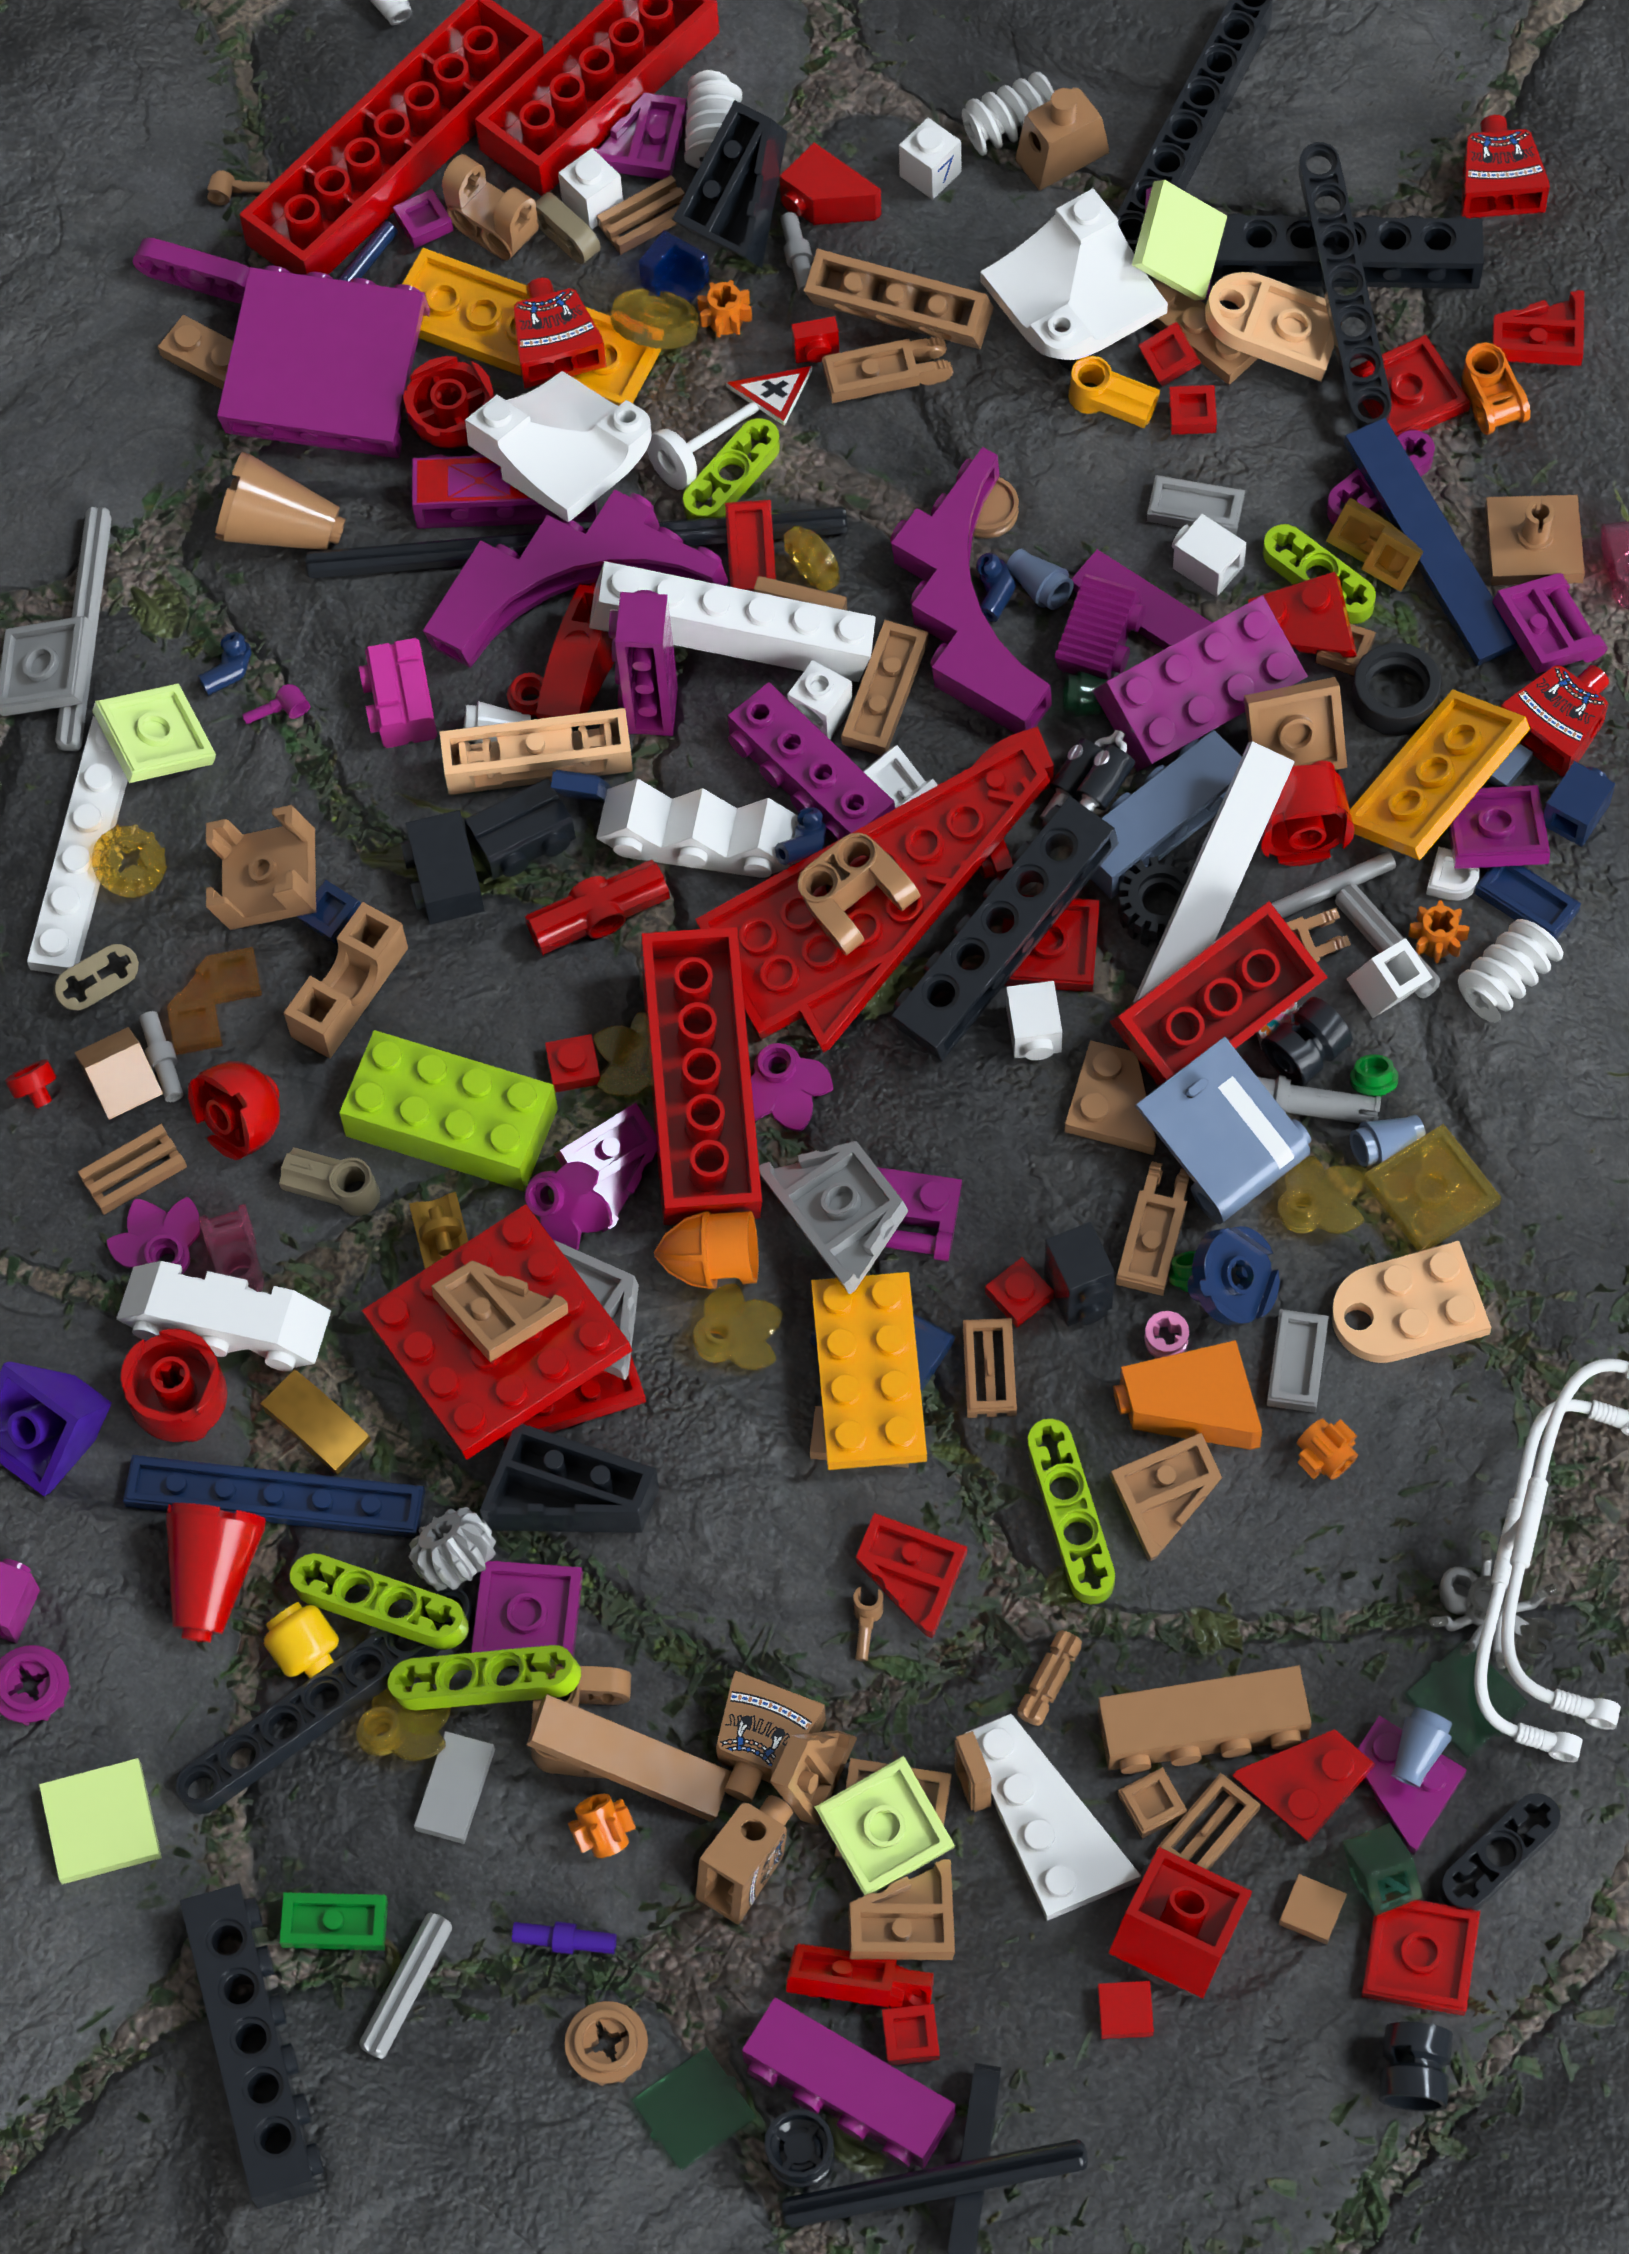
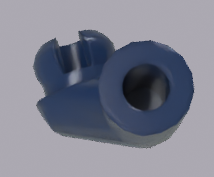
M986 553L976 563V570L979 572L980 579L987 591L980 604V608L987 621L996 622L1014 593L1015 582L1006 563L999 559L996 554Z
M231 632L225 635L220 642L221 647L224 649L220 665L198 675L200 684L207 696L238 682L245 676L252 653L250 644L245 642V638L241 633Z
M812 807L804 808L797 814L799 824L795 826L794 838L776 844L775 854L780 864L789 865L823 849L826 825L822 822L823 815L819 809Z

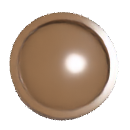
M999 477L983 504L973 534L974 537L983 539L996 538L1007 533L1016 523L1019 505L1018 495L1014 487L1005 479Z

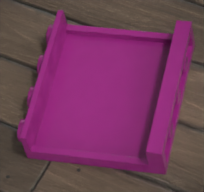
M266 266L264 269L250 267L217 414L224 432L227 434L399 458L402 447L399 427L404 408V390L407 389L422 318L430 314L425 293L406 284H398L392 288L378 286L374 282L363 278L343 281L333 279L331 276L321 272H309L307 275L290 273L288 270L278 266Z

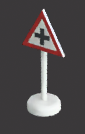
M812 366L726 382L728 389L748 401L749 404L687 443L676 432L669 429H660L652 433L647 452L654 469L670 487L682 490L688 487L697 476V464L693 452L759 410L785 426L812 372Z

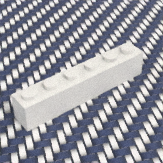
M606 561L603 563L595 586L589 628L609 632L610 610L619 609L620 592L634 593L638 590H650L657 594H668L673 645L805 671L810 662L814 660L848 680L855 682L860 681L871 658L876 616Z

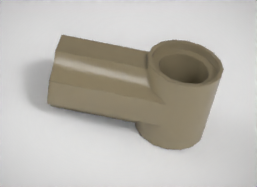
M294 1147L290 1153L286 1154L281 1167L279 1182L282 1190L339 1205L344 1212L352 1216L368 1214L379 1203V1186L366 1162L358 1158L338 1160ZM357 1181L365 1182L358 1191L352 1193L345 1192L351 1183Z

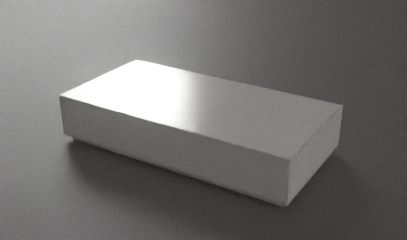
M1156 475L1147 512V522L1181 528L1185 525L1191 527L1199 516L1204 514L1234 535H1237L1245 490Z
M1280 1309L1267 1406L1316 1413L1329 1316Z
M445 1731L414 1825L416 1831L465 1844L495 1752L494 1744Z

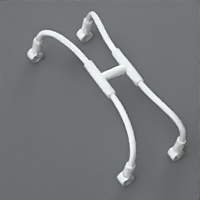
M1601 1359L1580 1368L1567 1381L1557 1400L1547 1405L1537 1415L1530 1428L1523 1451L1514 1498L1509 1500L1491 1578L1493 1589L1480 1635L1475 1662V1695L1479 1709L1485 1719L1498 1731L1513 1737L1514 1742L1548 1752L1552 1758L1564 1762L1578 1761L1582 1739L1570 1733H1553L1523 1723L1515 1725L1503 1719L1495 1711L1489 1699L1487 1689L1488 1661L1505 1589L1507 1588L1502 1615L1501 1646L1505 1665L1513 1680L1531 1696L1550 1704L1552 1709L1586 1719L1585 1721L1588 1724L1597 1728L1607 1730L1616 1728L1621 1708L1616 1702L1602 1698L1589 1699L1571 1694L1570 1692L1561 1691L1560 1689L1551 1691L1538 1685L1524 1673L1515 1652L1514 1625L1524 1570L1530 1566L1547 1492L1548 1482L1545 1479L1564 1413L1573 1411L1588 1414L1589 1419L1620 1428L1624 1434L1629 1436V1409L1626 1410L1610 1404L1607 1405L1597 1400L1587 1402L1572 1399L1578 1388L1588 1378L1597 1373L1607 1371L1624 1373L1625 1377L1629 1379V1362L1619 1359ZM1546 1426L1535 1466L1533 1477H1531L1538 1443L1542 1435V1432Z

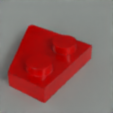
M874 1513L856 1555V1564L925 1636L933 1639L966 1558L967 1546Z

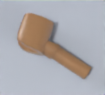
M217 171L210 178L207 188L209 191L207 199L216 205H226L229 203L232 192L262 193L270 185V182L235 180L230 173Z
M858 1587L853 1595L854 1615L859 1620L855 1660L866 1662L868 1661L873 1624L883 1614V1593L878 1589V1601L872 1606H865L860 1603L861 1587Z

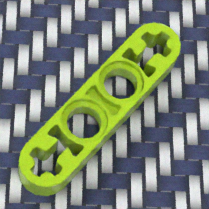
M1053 1418L1043 1419L1034 1424L1028 1435L1030 1461L1073 1595L1081 1602L1090 1605L1099 1604L1107 1600L1113 1592L1115 1586L1113 1563L1072 1434L1068 1426L1063 1422ZM1045 1434H1051L1054 1441L1062 1440L1058 1443L1057 1448L1060 1464L1052 1467L1047 1447H1038L1042 1444V1436ZM1059 1477H1067L1076 1482L1078 1492L1070 1499L1061 1500L1052 1495L1050 1491L1051 1483ZM1074 1522L1084 1523L1090 1527L1092 1538L1083 1545L1071 1544L1064 1536L1065 1528ZM1090 1555L1095 1575L1105 1576L1100 1579V1588L1092 1589L1091 1585L1087 1582L1080 1583V1581L1084 1580L1085 1566L1082 1558Z
M312 1553L304 1555L291 1568L290 1582L300 1600L307 1604L436 1649L447 1650L461 1644L467 1636L469 1627L466 1616L460 1605L450 1598L322 1554ZM321 1572L327 1582L313 1580L308 1586L305 1580L307 1577L316 1578ZM328 1584L333 1585L332 1591ZM362 1584L370 1587L368 1596L361 1602L348 1603L345 1601L347 1591L353 1586ZM406 1599L413 1602L412 1610L406 1616L401 1618H391L388 1616L390 1606L396 1601ZM426 1611L429 1615V1618L424 1617ZM448 1617H451L453 1621L452 1626L443 1625L437 1631L432 1620L444 1623Z
M558 1645L411 1658L400 1662L390 1672L388 1689L402 1707L415 1711L542 1699L546 1695L559 1698L568 1695L577 1687L581 1678V1667L568 1649ZM561 1663L564 1669L556 1671L555 1678L550 1679L547 1674L555 1672L556 1665ZM512 1665L519 1667V1675L513 1683L506 1686L497 1685L496 1680L501 1670ZM532 1665L535 1667V1669H536L538 1672H533V1671H532ZM462 1670L472 1671V1677L467 1686L460 1690L449 1689L450 1680L457 1672ZM415 1677H419L423 1681L413 1685ZM431 1684H436L437 1690ZM413 1685L412 1691L407 1692L405 1687Z

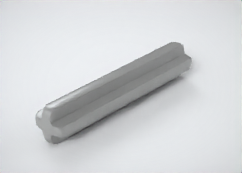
M1349 884L1338 892L1335 900L1336 905L1379 953L1404 939L1357 885ZM1416 952L1432 976L1428 982L1415 991L1418 997L1424 999L1438 989L1440 978Z
M428 1913L425 1916L360 2039L359 2045L366 2053L377 2058H384L389 2051L452 1931L451 1922L435 1913Z

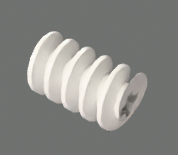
M712 70L698 72L688 82L686 152L684 157L687 164L698 169L734 100L738 102L742 100V90L736 84L731 83L726 75Z
M1040 72L1031 73L1028 81L1021 78L1017 79L1013 83L1012 88L1008 85H1003L997 90V95L993 92H987L982 96L981 101L971 99L966 103V109H962L964 127L969 139L980 155L987 154L986 140H990L995 148H1002V133H1005L1012 142L1018 141L1017 127H1023L1025 116L1033 109L1051 100L1054 91L1046 76Z
M1517 919L1509 925L1508 932L1499 935L1496 943L1484 950L1483 957L1475 959L1471 964V968L1459 975L1458 985L1460 992L1476 1014L1489 1022L1496 1023L1501 1020V1015L1497 1008L1506 1012L1510 1011L1513 1008V1001L1510 996L1517 999L1523 998L1526 995V989L1523 984L1531 987L1535 986L1539 979L1536 971L1542 974L1548 973L1551 970V964L1548 959L1555 962L1560 961L1563 958V950L1555 938L1545 929L1531 921Z

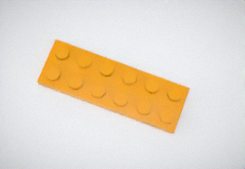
M422 248L402 283L419 289L420 292H424L430 308L429 316H423L418 338L522 376L514 305L518 301L529 299L526 292L527 285ZM586 307L602 336L607 367L571 377L615 405L619 406L626 400L633 403L664 346L663 335Z

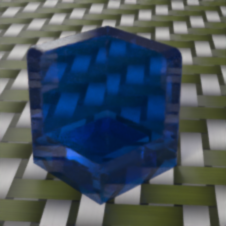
M663 230L639 260L641 287L681 309L688 308L710 280L707 254Z

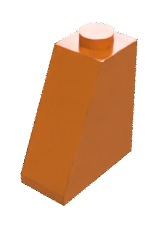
M1236 1340L1121 1367L1120 1385L1113 1386L1114 1397L1119 1414L1128 1413L1133 1430L1185 1439L1202 1433L1205 1441L1208 1443L1248 1450L1260 1448L1262 1427Z

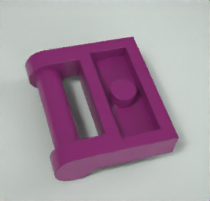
M1561 573L1498 590L1492 601L1536 674L1548 671L1556 665L1564 666L1581 660L1592 662L1600 658L1608 649L1602 637L1598 634L1594 635L1570 596L1568 592L1570 585ZM1550 601H1552L1556 606L1563 620L1565 621L1571 633L1575 637V641L1571 637L1570 633L1568 632L1567 628L1565 627L1564 623L1560 619L1559 615L1557 614L1556 610L1554 609Z
M877 1167L908 1209V1213L901 1223L939 1229L937 1236L896 1230L884 1248L934 1255V1260L949 1262L962 1191V1179Z

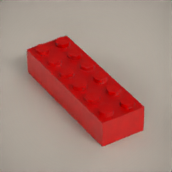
M603 0L475 118L480 151L539 195L543 196L545 193L550 192L559 183L558 172L591 148L596 149L611 135L610 129L619 119L631 112L632 105L644 93L655 94L719 34L717 1Z
M737 927L642 933L641 965L663 1225L678 1224L684 1218L704 1211H710L711 1214L752 1211L754 1219H759L762 1207V1193Z

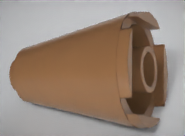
M241 452L232 473L237 478H233L230 488H227L219 514L215 539L224 542L313 550H327L330 543L338 545L346 521L345 518L338 516L340 507L256 457Z

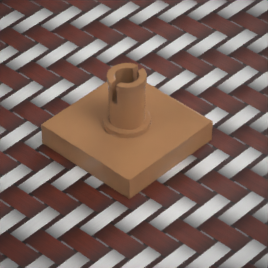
M1578 495L1486 497L1485 517L1491 585H1519L1557 573L1563 574L1568 583H1583L1585 570Z
M1335 677L1244 695L1249 742L1253 741L1295 761L1293 767L1311 765L1317 761H1329L1334 764L1335 770L1347 768L1340 685Z

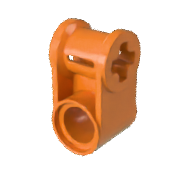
M1486 342L1471 347L1466 355L1461 387L1470 400V405L1481 432L1484 435L1494 433L1495 427L1516 420L1520 423L1529 421L1531 413L1527 396L1522 386L1517 382L1501 348ZM1478 369L1487 370V371H1489L1491 374H1481V373L1477 372L1476 370H1478Z

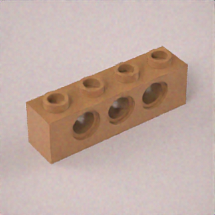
M821 249L816 250L804 289L806 295L815 305L925 335L941 337V339L980 350L994 308L988 296L984 293Z

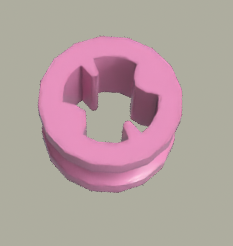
M1161 1311L1154 1314L1148 1320L1145 1328L1144 1338L1148 1352L1155 1358L1185 1352L1189 1338V1326L1186 1320L1178 1313L1172 1311ZM1161 1327H1168L1170 1333H1179V1335H1175L1173 1344L1166 1345L1163 1338L1155 1339L1154 1336H1159V1329Z

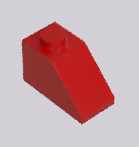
M815 142L779 176L781 202L789 212L796 213L798 217L801 215L813 225L874 221L882 215L881 189Z

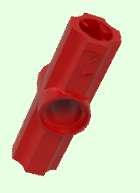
M649 860L607 880L603 876H593L579 882L571 889L568 897L525 915V923L537 950L544 955L587 935L594 939L606 937L621 928L626 922L627 917L670 899V893L657 863L655 864L653 860Z

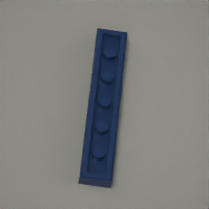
M1386 418L1347 434L1343 443L1390 522L1424 551L1416 566L1476 667L1516 649L1518 643L1492 602L1494 598Z
M132 1455L123 1502L126 1507L167 1511L168 1504L172 1505V1503L176 1502L217 1506L220 1507V1510L235 1514L236 1510L260 1515L266 1518V1522L416 1538L419 1534L425 1489L424 1486Z

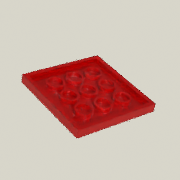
M526 1204L362 1310L370 1326L466 1460L632 1352L627 1338ZM470 1261H475L492 1268L500 1276H512L528 1283V1290L549 1299H552L554 1294L563 1297L568 1304V1314L492 1362H489L435 1300L432 1293V1285Z

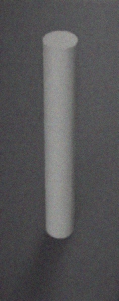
M1387 851L1277 900L1272 905L1282 918H1286L1337 895L1340 890L1349 884L1359 885L1395 869V859Z

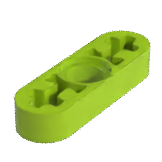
M762 418L752 419L737 431L686 488L683 494V505L687 519L726 515L725 503L737 502L778 456L780 451L779 431L774 423ZM763 437L767 438V445L758 443L752 449V438L760 441ZM750 452H751V460H750L749 457L747 456ZM727 465H737L744 470L742 477L734 481L723 479L719 472ZM712 485H713L714 488L716 489V491H715L714 493H713V490H712ZM711 497V508L707 505L701 506L700 509L696 508L697 500L704 503Z
M1280 524L1272 527L1266 533L1263 558L1268 566L1293 585L1310 580L1306 574L1309 568L1313 566L1326 567L1331 573L1336 572L1340 581L1343 582L1342 591L1345 604L1347 597L1354 599L1359 595L1363 598L1362 605L1358 602H1354L1351 605L1346 604L1350 624H1359L1371 617L1374 611L1376 592L1368 580L1295 526ZM1287 543L1292 544V552L1287 549L1282 550L1280 553L1276 551V544L1282 547ZM1296 559L1300 561L1298 567H1296Z

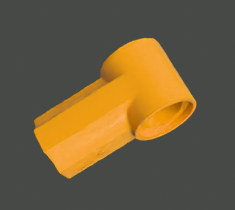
M1086 356L1077 360L1073 365L1068 396L1073 408L1081 413L1092 414L1101 411L1145 428L1153 416L1160 396V390L1111 371L1109 364L1100 357ZM1083 383H1094L1097 387H1087Z

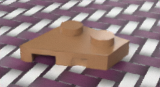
M1090 1040L1065 1122L1064 1132L1154 1155L1156 1150L1154 1130L1135 1108V1105L1146 1097L1138 1058L1132 1051Z

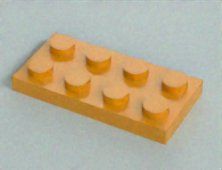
M1452 689L1350 809L1354 834L1420 861L1530 730L1526 717Z
M909 1272L866 1275L857 1289L850 1295L837 1278L811 1280L828 1470L927 1462Z

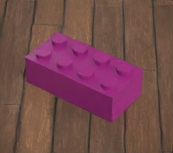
M1262 595L1108 680L1092 691L1114 731H1122L1125 734L1122 741L1127 745V754L1135 760L1136 764L1134 767L1138 772L1246 712L1244 695L1292 686L1308 676Z

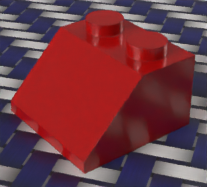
M1158 1847L1125 1912L1109 1954L1203 1999L1253 1891Z

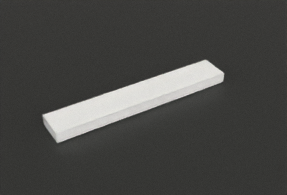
M1253 741L1248 742L1134 998V1003L1216 940L1295 761Z

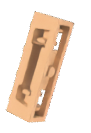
M625 708L440 731L444 773L449 795L532 785L546 778L551 782L553 771L556 772V770L596 776L633 772ZM600 724V728L586 730L585 727ZM580 726L578 731L572 732V727ZM496 737L497 741L491 742L489 738ZM483 739V743L470 745V743L468 742L471 740Z

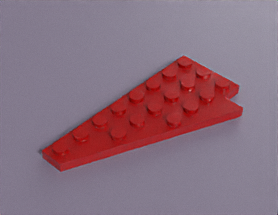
M1026 737L852 832L866 834L872 838L906 873L918 889L921 897L906 909L900 911L877 885L844 911L865 939L862 944L847 956L837 948L809 912L798 889L800 873L838 841L695 919L700 929L737 927L744 1006L761 1039L804 1017L823 1053L834 1045L1050 782L1048 773ZM859 856L851 862L850 866L861 867L868 862L870 857ZM823 885L815 890L813 896H825L832 890L833 886Z

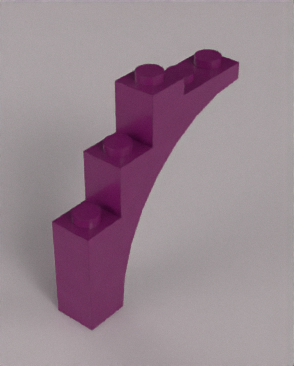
M982 447L974 459L968 458L962 464L956 476V484L948 494L943 493L938 497L931 510V516L916 508L908 520L902 519L897 524L891 535L890 543L892 545L894 563L923 580L916 587L910 600L914 625L944 641L938 647L931 660L934 686L1016 734L1034 728L1039 724L1052 705L1051 686L1023 666L999 641L981 611L971 582L970 560L973 534L983 504L1000 477L998 455Z
M614 489L588 531L573 520L570 522L563 520L561 522L547 515L521 557L505 545L497 544L496 547H493L480 540L423 629V632L434 650L471 668L490 642L519 616L548 598L576 588L579 584L585 585L597 582L604 561L726 586L728 579L721 563L722 560L717 554L702 546H699L696 550L684 544L681 537L673 531L660 527L653 510L654 506L650 501L639 494L631 493L627 496Z

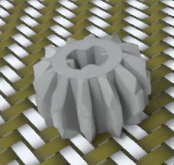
M468 1507L460 1508L457 1511L448 1509L443 1516L439 1518L433 1517L432 1522L428 1526L420 1527V1535L412 1539L409 1544L411 1552L408 1557L413 1563L414 1570L421 1579L424 1578L428 1585H432L437 1591L445 1590L447 1587L454 1590L466 1580L472 1582V1578L477 1572L485 1571V1562L491 1560L496 1554L493 1548L496 1541L491 1535L492 1530L485 1520H481Z

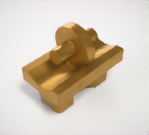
M456 1192L449 1193L432 1201L409 1203L425 1269L468 1242Z

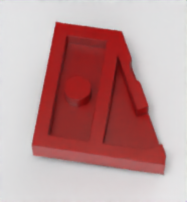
M1584 290L1570 292L1568 301L1551 306L1548 305L1546 300L1529 304L1528 307L1522 310L1512 309L1494 315L1492 344L1501 348L1508 362L1582 366L1584 354Z
M1336 572L1263 594L1292 648L1305 653L1316 654L1317 650L1340 653L1344 658L1357 657L1343 591ZM1260 596L1248 599V603L1257 599Z
M1334 1729L1238 1769L1233 1777L1304 1839L1310 1842L1374 1768L1375 1763Z

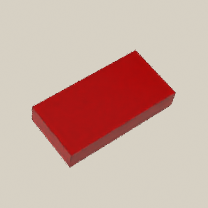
M771 500L725 503L730 585L734 588L754 592L758 576L776 580Z

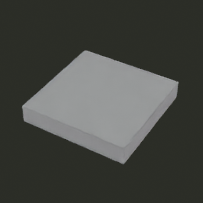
M86 616L5 629L0 665V714L2 716L83 704L93 623Z

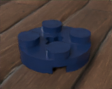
M1244 1226L1207 1232L1197 1247L1192 1264V1275L1188 1279L1187 1286L1191 1298L1194 1301L1200 1302L1203 1309L1214 1320L1225 1325L1250 1323L1254 1319L1262 1318L1268 1314L1277 1299L1280 1284L1279 1271L1272 1270L1271 1262L1268 1258V1255L1274 1254L1269 1243L1258 1232ZM1235 1265L1237 1266L1236 1275L1241 1279L1240 1284L1236 1285L1231 1277V1270Z

